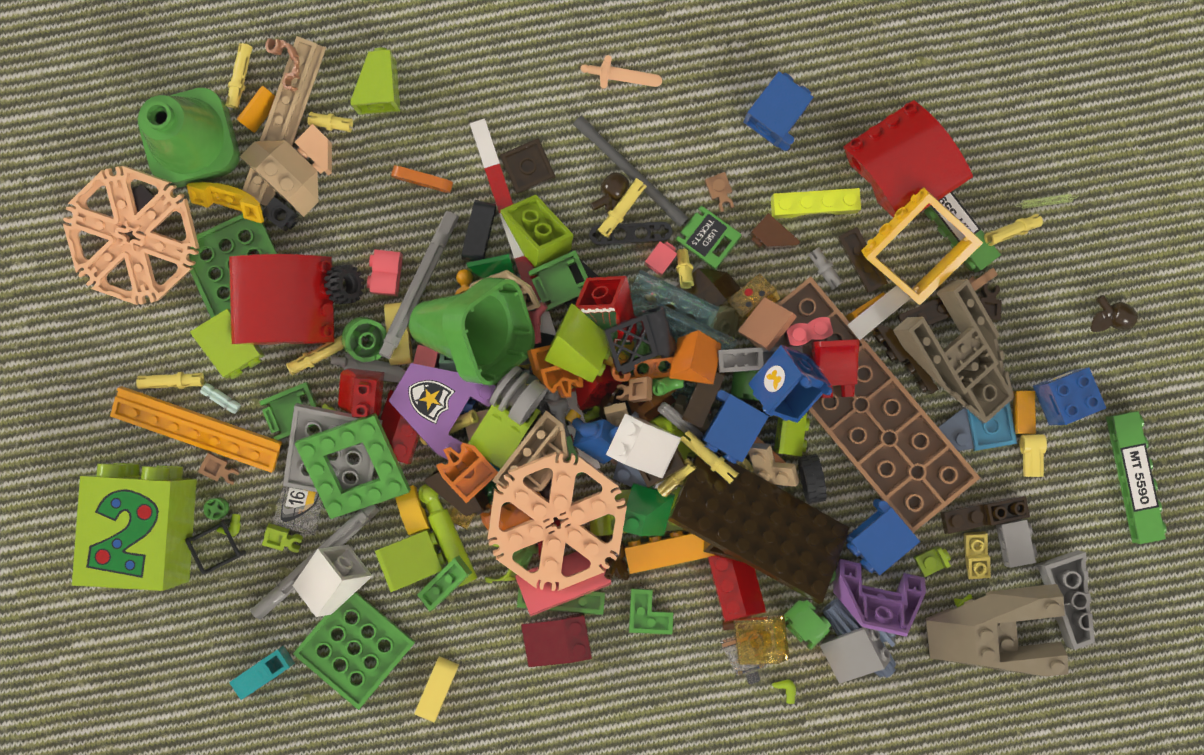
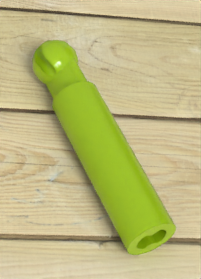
M424 484L419 488L418 498L426 505L430 514L428 516L429 523L447 563L449 564L455 557L460 556L472 571V574L458 587L463 586L478 577L448 510L442 507L438 498L439 494L427 484Z

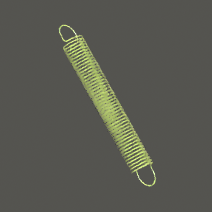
M1066 194L1058 195L1057 197L1036 198L1038 200H1022L1023 203L1020 204L1028 201L1022 207L1030 206L1026 208H1033V206L1060 204L1057 203L1063 201L1061 203L1073 201L1068 200L1072 195ZM1060 196L1063 197L1058 201L1052 202V200L1055 198H1058ZM1042 199H1046V200H1045L1044 202H1042V203L1035 204L1036 202H1038V201H1040V200H1042Z

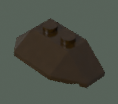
M698 268L692 273L694 286H691L689 289H683L679 283L665 295L664 307L675 342L679 337L684 336L706 318L710 310L717 309L741 289L728 272Z

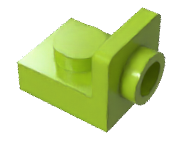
M935 546L913 557L923 577H927L943 568L951 567L949 563L951 558L947 550L939 546Z

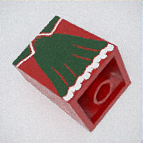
M627 276L586 278L575 306L602 330L635 317ZM636 323L633 325L630 333L634 335L637 330ZM617 330L610 334L613 342L619 345L624 332ZM628 335L624 345H631L634 337Z

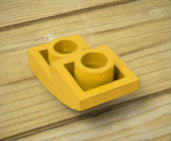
M414 485L409 486L411 489L409 493L395 497L402 521L409 536L430 529L425 509L421 507L417 487Z

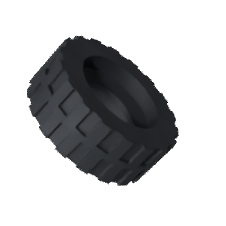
M813 454L799 457V475L806 502L812 504L826 501L825 478L818 455Z

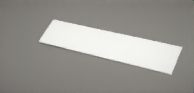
M896 285L851 321L848 327L861 340L911 298Z

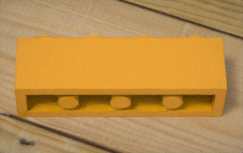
M683 531L672 532L670 537L662 538V536L649 537V541L643 543L640 540L630 541L628 546L624 548L630 574L714 556V554L703 552L704 540L692 533L683 534Z

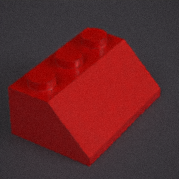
M390 390L380 420H383L382 428L397 460L405 464H411L420 437L389 402L394 392Z
M718 555L708 557L724 623L766 613L756 571L753 567L744 562Z

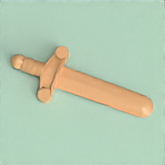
M609 55L605 56L601 67L584 64L580 68L584 73L588 72V74L599 75L600 87L602 89L607 88L608 79L658 87L662 83V78L656 74L612 67V58Z

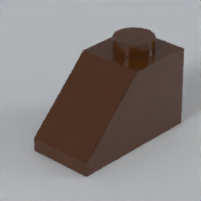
M769 213L749 234L752 237L750 240L758 248H761V246L764 249L795 248L800 243L793 234Z

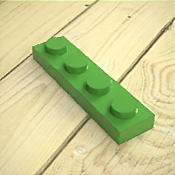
M519 588L517 608L527 609ZM591 592L547 611L603 615L605 593Z

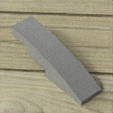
M789 346V348L803 353L802 346ZM762 347L718 350L719 373L759 371L779 347H773L771 351Z

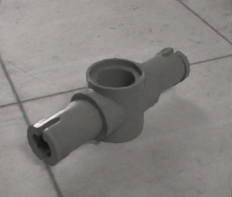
M548 389L539 404L541 414L543 415L545 411H548L562 422L566 437H568L570 433L564 418L566 416L565 413L568 411V401L566 398L561 397L558 391L552 393Z

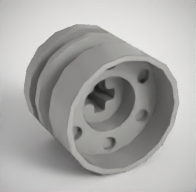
M515 366L497 384L489 403L493 406L500 403L498 410L501 412L511 406L508 417L521 426L538 407L548 388L536 379L527 386L526 382L529 374L525 372L520 376L522 369Z

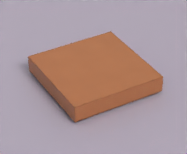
M764 297L738 332L764 349L771 351L797 316Z

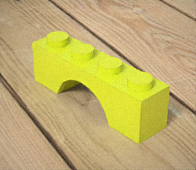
M860 188L775 193L771 197V212L775 219L794 218L801 215L819 213L835 215L857 214L861 210Z

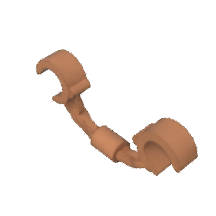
M268 38L265 45L267 52L281 55L285 47L288 49V54L291 60L294 61V68L291 73H285L282 84L287 90L297 91L298 88L291 86V81L294 78L300 79L298 76L300 73L299 55L295 47L284 40L276 39L275 43V40Z

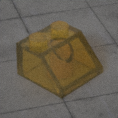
M784 615L734 620L739 665L779 664L790 659Z

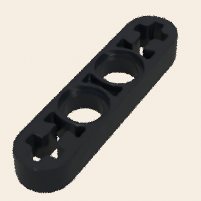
M667 222L618 224L610 234L612 241H607V237H601V241H597V238L593 237V234H596V230L601 225L594 226L589 232L590 241L598 246L657 243L670 239L672 227ZM663 226L669 233H666L665 237H661L659 233L653 234L654 238L651 239L650 227H654L653 231H659L660 227ZM640 227L645 228L647 236L644 239L637 238L635 235L636 229ZM619 228L625 230L626 237L623 240H617L614 237L615 230Z

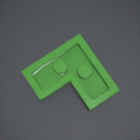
M631 588L629 633L672 635L673 612L652 611L653 590Z

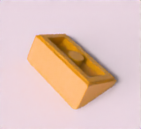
M261 86L237 120L255 133L268 117L275 95L264 86Z
M1013 391L1015 434H1036L1035 391Z

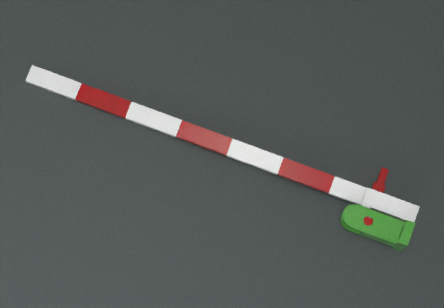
M482 119L470 123L520 278L532 287L539 303H541L542 301L532 279L537 277V274L530 276L528 273L534 269V266L522 253L501 214V209L513 205L486 121ZM545 310L540 317V332L555 335L556 332L549 311ZM573 386L571 397L566 398L568 401V411L565 414L567 415L570 409H573L581 415L580 419L586 423L582 410L577 406V396ZM568 421L567 429L570 436L566 437L569 457L566 461L570 460L571 453H574V463H576L578 456L573 446L576 429ZM577 448L579 456L595 468H601L597 460ZM580 472L576 476L582 475L584 473Z

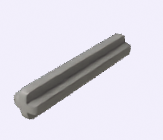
M666 402L661 403L658 407L659 413L683 433L690 430L701 441L704 435L691 423L682 420L683 416Z

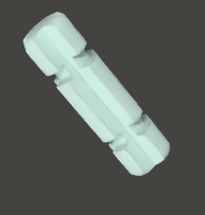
M208 383L203 385L200 392L206 397H210L209 399L223 408H227L226 410L231 413H237L241 405L237 401L231 400L229 396L218 389H214L215 387Z

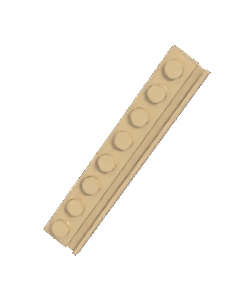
M296 36L293 47H295L299 55L300 73L298 76L300 79L294 78L291 81V86L298 88V90L294 92L287 90L282 84L285 73H291L294 68V61L289 56L260 141L286 140L291 146L293 145L326 47ZM250 167L242 190L252 195L260 204L267 206L275 196L276 191Z

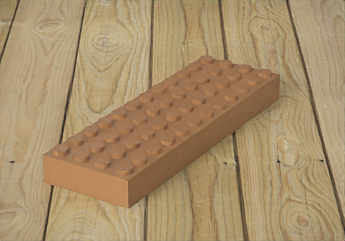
M811 276L778 303V305L797 316L790 326L798 323L807 324L819 317L830 318L833 334L819 341L858 339L848 327L850 322ZM785 333L774 347H780V345L789 347ZM863 338L859 340L857 384H855L854 397H841V385L833 386V398L820 397L808 410L878 496L893 508L913 533L980 479L978 474ZM749 340L755 348H761V346ZM810 340L808 343L801 345L803 353L810 355L813 359L811 343L819 341Z

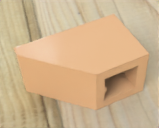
M312 124L295 141L299 146L297 151L305 159L310 157L314 161L312 166L320 174L325 172L330 175L332 173V143Z

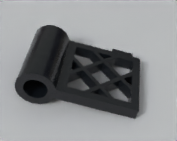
M664 306L650 308L641 315L603 329L615 370L617 372L621 371L622 374L634 370V365L661 355L662 358L672 356L677 349ZM641 321L643 329L640 335L636 336L630 333L633 325ZM617 330L624 332L619 345L613 342L610 334ZM628 335L637 338L632 351L623 347ZM642 341L648 343L650 350L649 353L644 355L637 353ZM621 350L630 352L631 354L627 362L620 364L618 357Z

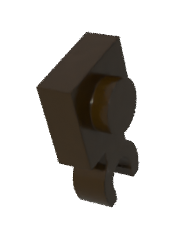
M985 284L981 288L984 298L980 297L979 299L992 322L998 323L1001 321L1002 300L996 299V296L1000 292L999 285L993 287L992 293L988 291V284Z

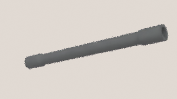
M582 115L576 119L573 125L633 181L636 178L642 181L647 186L644 192L679 227L689 219L605 140Z

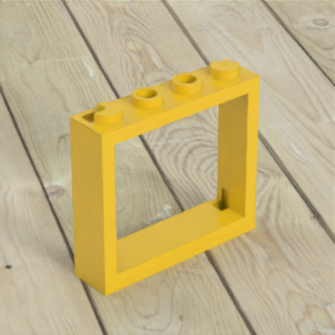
M924 187L916 195L913 194L910 199L911 201L905 207L898 209L895 217L889 223H885L880 228L879 233L873 239L868 240V244L861 250L868 261L919 305L983 244L976 234ZM930 203L961 231L965 237L911 288L876 256Z

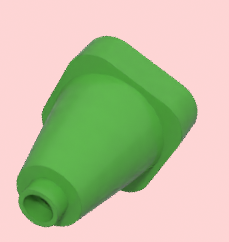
M195 88L170 96L158 95L151 97L142 105L138 115V126L149 168L154 176L172 182L169 186L185 187L188 183L203 182L225 176L237 167L240 160V151L229 109L225 106L224 100L212 90ZM167 113L166 121L163 124H158L156 122L161 114Z
M487 277L462 294L421 302L413 309L408 324L410 333L415 341L454 360L459 376L464 381L470 383L496 384L515 366H519L528 358L527 351L533 349L535 344V333L519 285L511 279Z

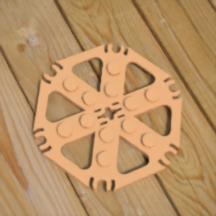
M128 166L116 167V175L112 173L111 168L101 170L68 203L74 206L66 207V210L73 213L72 218L64 217L63 220L67 223H63L75 271L76 273L80 272L79 277H84L86 274L89 275L90 280L86 285L95 284L90 289L136 305L145 304L146 295L149 296L151 303L158 301L193 269V267L189 266L196 264L195 261L189 258L190 253L193 255L199 253L197 250L199 244L188 200L183 199L185 196L183 193L177 197L173 195V191L177 186L172 185L168 187L172 182ZM134 179L154 185L158 189V194L139 212H137L131 189V182ZM101 186H106L114 217L91 210L87 206V200ZM177 211L182 216L186 239L179 241L153 231L168 216ZM81 230L109 240L90 259H87L83 254L79 239ZM133 231L132 234L138 239L130 241V237L125 233ZM148 254L177 264L178 269L176 273L162 285L155 281ZM124 259L132 285L131 291L111 285L107 281V275Z
M554 452L509 470L508 474L504 475V479L509 482L508 485L502 486L497 483L499 491L494 488L487 537L490 539L489 546L493 544L499 545V548L493 551V555L496 556V560L535 588H537L536 584L540 580L539 586L542 590L546 582L551 583L552 591L556 589V582H559V591L606 572L604 568L609 569L610 566L605 562V559L611 557L616 560L617 557L613 551L618 555L620 552L627 506L624 498L616 500L615 496L622 492L620 488H616L619 487L617 483L578 455L577 462L574 463V453H571V458L568 461L562 459L563 452H559L558 461H555L557 453ZM543 468H550L553 471L549 501L523 482L526 475ZM584 472L602 485V491L572 503L575 477L578 473ZM506 502L512 503L533 518L504 531L499 528L501 506ZM607 514L613 515L615 517L612 540L605 543L583 527L582 524ZM554 517H557L559 520L563 519L560 522V526L557 527L556 524H551L554 522ZM543 541L539 569L536 572H529L513 560L512 555L514 552ZM565 543L590 560L591 565L588 569L571 576H564L561 573Z

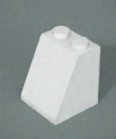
M625 414L606 455L625 465L663 478L681 438L644 419Z
M349 545L319 548L292 586L310 608V611L316 617L334 613L372 577V574Z

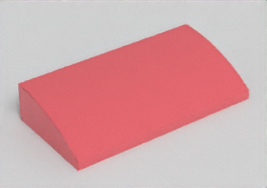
M576 551L563 557L561 573L564 576H571L588 569L591 562ZM539 566L528 571L536 572L539 569ZM605 572L559 591V582H556V589L554 591L551 590L550 582L544 583L542 590L539 586L540 580H538L537 588H535L519 575H515L530 617L611 585V580L604 576Z

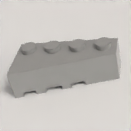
M1079 550L1037 564L1044 585L1057 584L1063 594L1065 616L1056 617L1065 645L1074 650L1095 643L1093 617L1090 611L1091 596L1088 591L1087 581L1089 576L1085 561L1087 556L1086 552Z

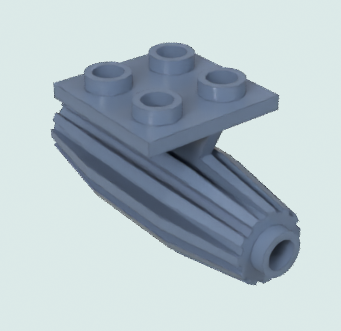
M838 597L827 604L822 611L838 636L862 628ZM878 630L882 643L887 641L892 647L896 645V634ZM891 654V661L885 669L874 672L879 677L885 676L888 678L895 672L896 662Z

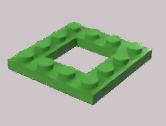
M376 413L295 442L299 455L330 519L407 494L411 490ZM363 442L379 478L343 490L327 455Z

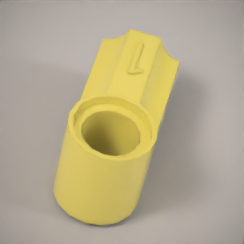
M1022 434L1020 437L1024 477H1044V454L1047 449V440L1044 434Z

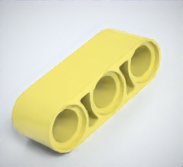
M402 302L384 305L387 332ZM408 326L398 347L395 348L389 359L391 366L413 362L411 334Z
M438 657L415 715L435 723L459 664L443 657Z

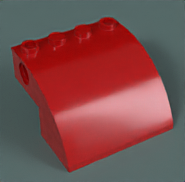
M915 100L905 104L904 107L887 116L886 119L870 127L866 132L843 146L850 166L872 185L877 203L893 218L897 210L905 207L911 201L912 195H916L923 187L937 200H940L973 178V174L964 156L948 132L932 114ZM928 203V204L922 209V211H923L924 209H926L927 207H929L931 204Z
M257 254L229 257L232 344L334 343L333 300L329 299L330 294L326 295L325 291L328 290V287L324 288V284L327 283L324 278L328 276L326 274L327 271L332 268V257L301 254Z

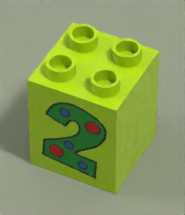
M134 463L97 464V475L80 476L72 585L164 591L189 582L191 552L185 539L193 537L197 479L183 478L182 466H142V474L140 475V464Z

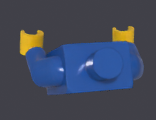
M570 409L565 419L571 422L572 426L576 429L573 446L602 464L613 459L607 456L606 453L619 426L616 427L604 419L584 423L580 419L581 415L575 410Z

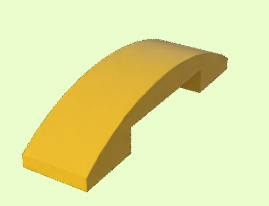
M209 182L188 183L186 185L191 203L207 208L215 203L242 211L244 219L261 224L264 222L260 203L252 195L241 189Z

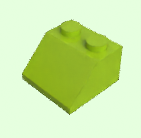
M807 413L798 423L790 420L785 421L778 417L774 444L775 453L802 456V452H806L807 440H804L805 431L809 430L810 425Z

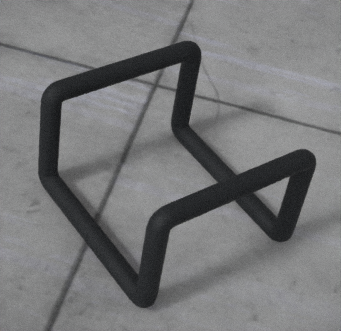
M230 519L221 520L219 524L185 539L202 574L212 572L246 554L245 550L239 552L226 526ZM222 527L235 555L204 570L191 541L197 540Z

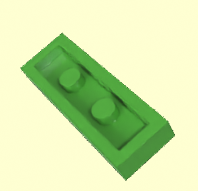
M457 556L417 596L427 609L432 611L471 575L472 571L462 558Z

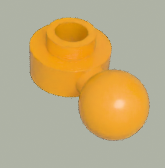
M462 269L457 273L456 280L461 285V288L456 291L455 295L462 294L470 288L469 285L473 281L471 271Z

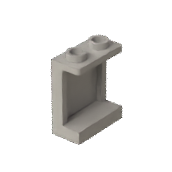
M862 627L837 637L833 634L827 636L820 644L839 684L883 670L891 661L890 653L880 640L878 630Z

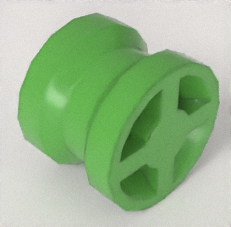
M223 498L209 499L204 505V514L212 520L224 518L229 513V504Z

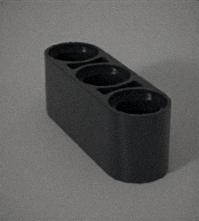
M480 200L474 201L461 260L473 262L485 259L495 217L496 204Z

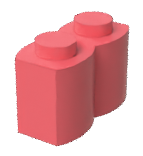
M374 250V255H370L369 266L372 267V274L367 278V288H370L372 294L398 296L403 260L401 252Z
M819 317L807 324H794L785 331L789 346H801L810 340L819 341L830 337L833 334L830 318Z

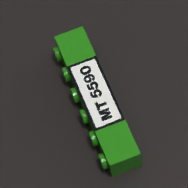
M952 192L938 200L983 242L964 261L965 266L970 271L975 273L981 271L1001 255L994 245L989 246V243L985 242L984 232ZM932 205L924 210L926 216L936 222L940 234L950 240L952 249L965 237L961 231Z
M1139 411L1106 416L1132 543L1144 544L1166 539L1165 533L1167 529L1161 518L1162 505L1157 499L1156 491L1158 487L1152 475L1153 463L1148 456V440L1144 436L1142 429L1144 427V420Z

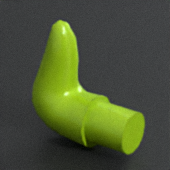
M594 406L592 410L583 415L586 423L600 417L599 406Z
M232 514L230 527L228 528L232 537H235L240 531L241 514ZM222 527L216 530L217 532L226 535Z
M786 679L771 684L774 688L786 689V703L795 704L796 686L793 681Z

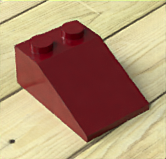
M579 613L521 624L528 667L566 664L592 659L585 614Z

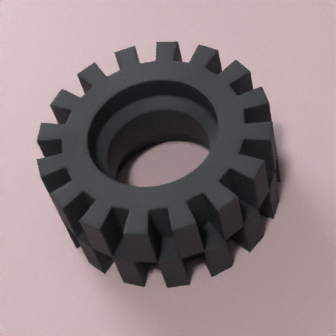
M351 264L330 268L331 270H328L326 273L328 276L324 278L327 281L324 284V288L328 287V290L325 292L326 295L330 294L329 299L334 300L333 303L339 305L359 301L361 299L359 296H362L364 293L361 289H364L365 285H361L364 279L359 277L362 274L360 271L357 272L358 268L353 267ZM343 278L346 282V291L343 288Z

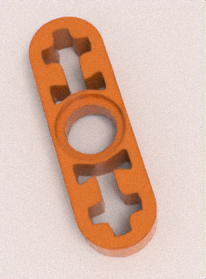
M394 165L391 177L445 193H451L453 182L396 165Z

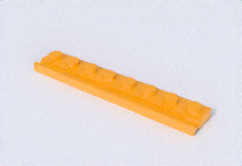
M123 386L117 388L118 392L114 399L110 417L271 473L275 470L280 447L283 442Z

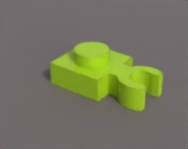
M269 523L262 545L283 551L284 547H288L290 551L298 553L300 546L294 544V542L301 543L303 536L300 534L288 535L290 529Z

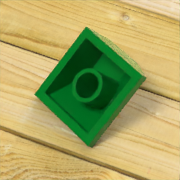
M509 254L466 263L471 273L481 279L505 270L515 275L513 262Z
M633 483L626 505L623 531L638 536H664L675 494L670 493L667 497H664L658 492V489Z

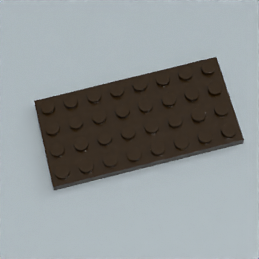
M717 452L715 453V454H716L717 456H719V457L722 456L721 454H719V453H717ZM696 454L692 462L696 469L686 477L668 521L815 603H823L850 528L742 466L733 464L725 459L724 462L739 473L736 478L729 472L727 473L734 479L729 484L719 473L713 472L710 469L711 466Z

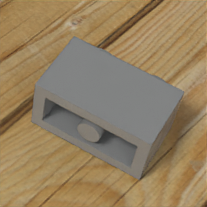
M1020 519L996 525L1004 566L1012 568L1036 563L1037 550L1035 545L1032 544L1031 536L1033 531L1031 524L1027 520Z

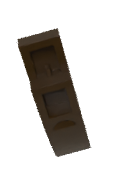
M881 324L874 328L875 333L873 335L878 343H883L887 349L885 353L891 362L895 361L896 364L905 361V369L910 375L915 376L918 381L916 385L922 393L930 395L939 390L930 375L903 348L893 329Z
M1026 496L979 503L940 512L944 534L1030 517Z

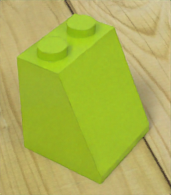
M379 47L375 48L374 51H368L351 98V106L358 115L400 111L397 62L391 50H387V48Z
M571 304L557 329L544 360L593 383L597 375L601 377L606 367L603 361L604 359L608 360L610 351L603 330L579 308Z
M230 309L224 310L190 331L196 342L224 378L234 379L240 376L244 368L256 366L261 362L260 359L265 356L259 345L232 344Z
M430 529L375 551L390 592L441 572L445 568V557L442 552H438L436 545L439 543L434 532L431 533Z

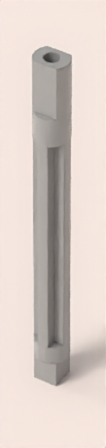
M449 211L445 212L383 341L384 344L379 352L380 356L390 359L395 348L398 347L409 324L410 315L415 306L418 305L459 219L458 215Z
M374 504L360 509L317 549L344 545L380 511L378 506ZM317 549L250 610L255 618L261 620L295 589L292 585Z

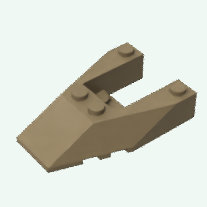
M951 280L937 293L961 333L956 339L942 349L924 317H907L893 331L903 348L943 389L980 421L987 423L1014 398L1009 373L1005 371L1002 361L1005 358L1003 350H1000L997 340L999 333L969 280Z
M1057 584L990 591L986 593V596L974 601L973 599L968 600L960 607L955 609L949 608L925 619L930 659L1045 677L1069 674L1068 655L1061 642L1018 646L1016 621L1065 616L1063 594Z

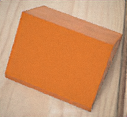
M700 330L679 337L669 377L671 379L714 385L718 366V350H721V343Z

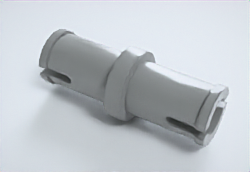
M820 247L808 254L818 268V274L825 278L831 290L843 283L833 269V263H829Z

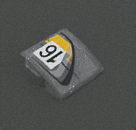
M283 486L273 524L315 536L323 507V502L318 492Z

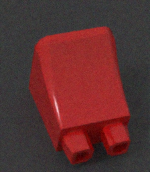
M859 339L811 343L813 360L828 379L832 388L830 395L822 394L821 398H833V386L841 385V397H854L855 384H857Z
M606 364L601 377L597 375L593 383L583 379V387H575L577 406L580 410L599 406L602 397L607 393H613L617 389V385L622 383L613 378L610 365Z
M352 368L343 370L340 373L339 408L351 413L352 417L362 418L374 413L379 416L382 407L384 372Z

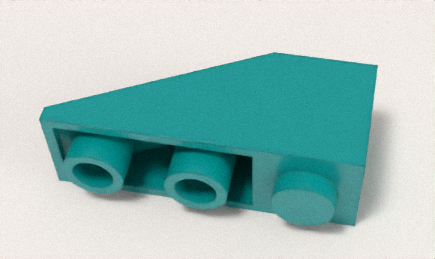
M283 645L229 683L240 700H242L290 668L295 662Z

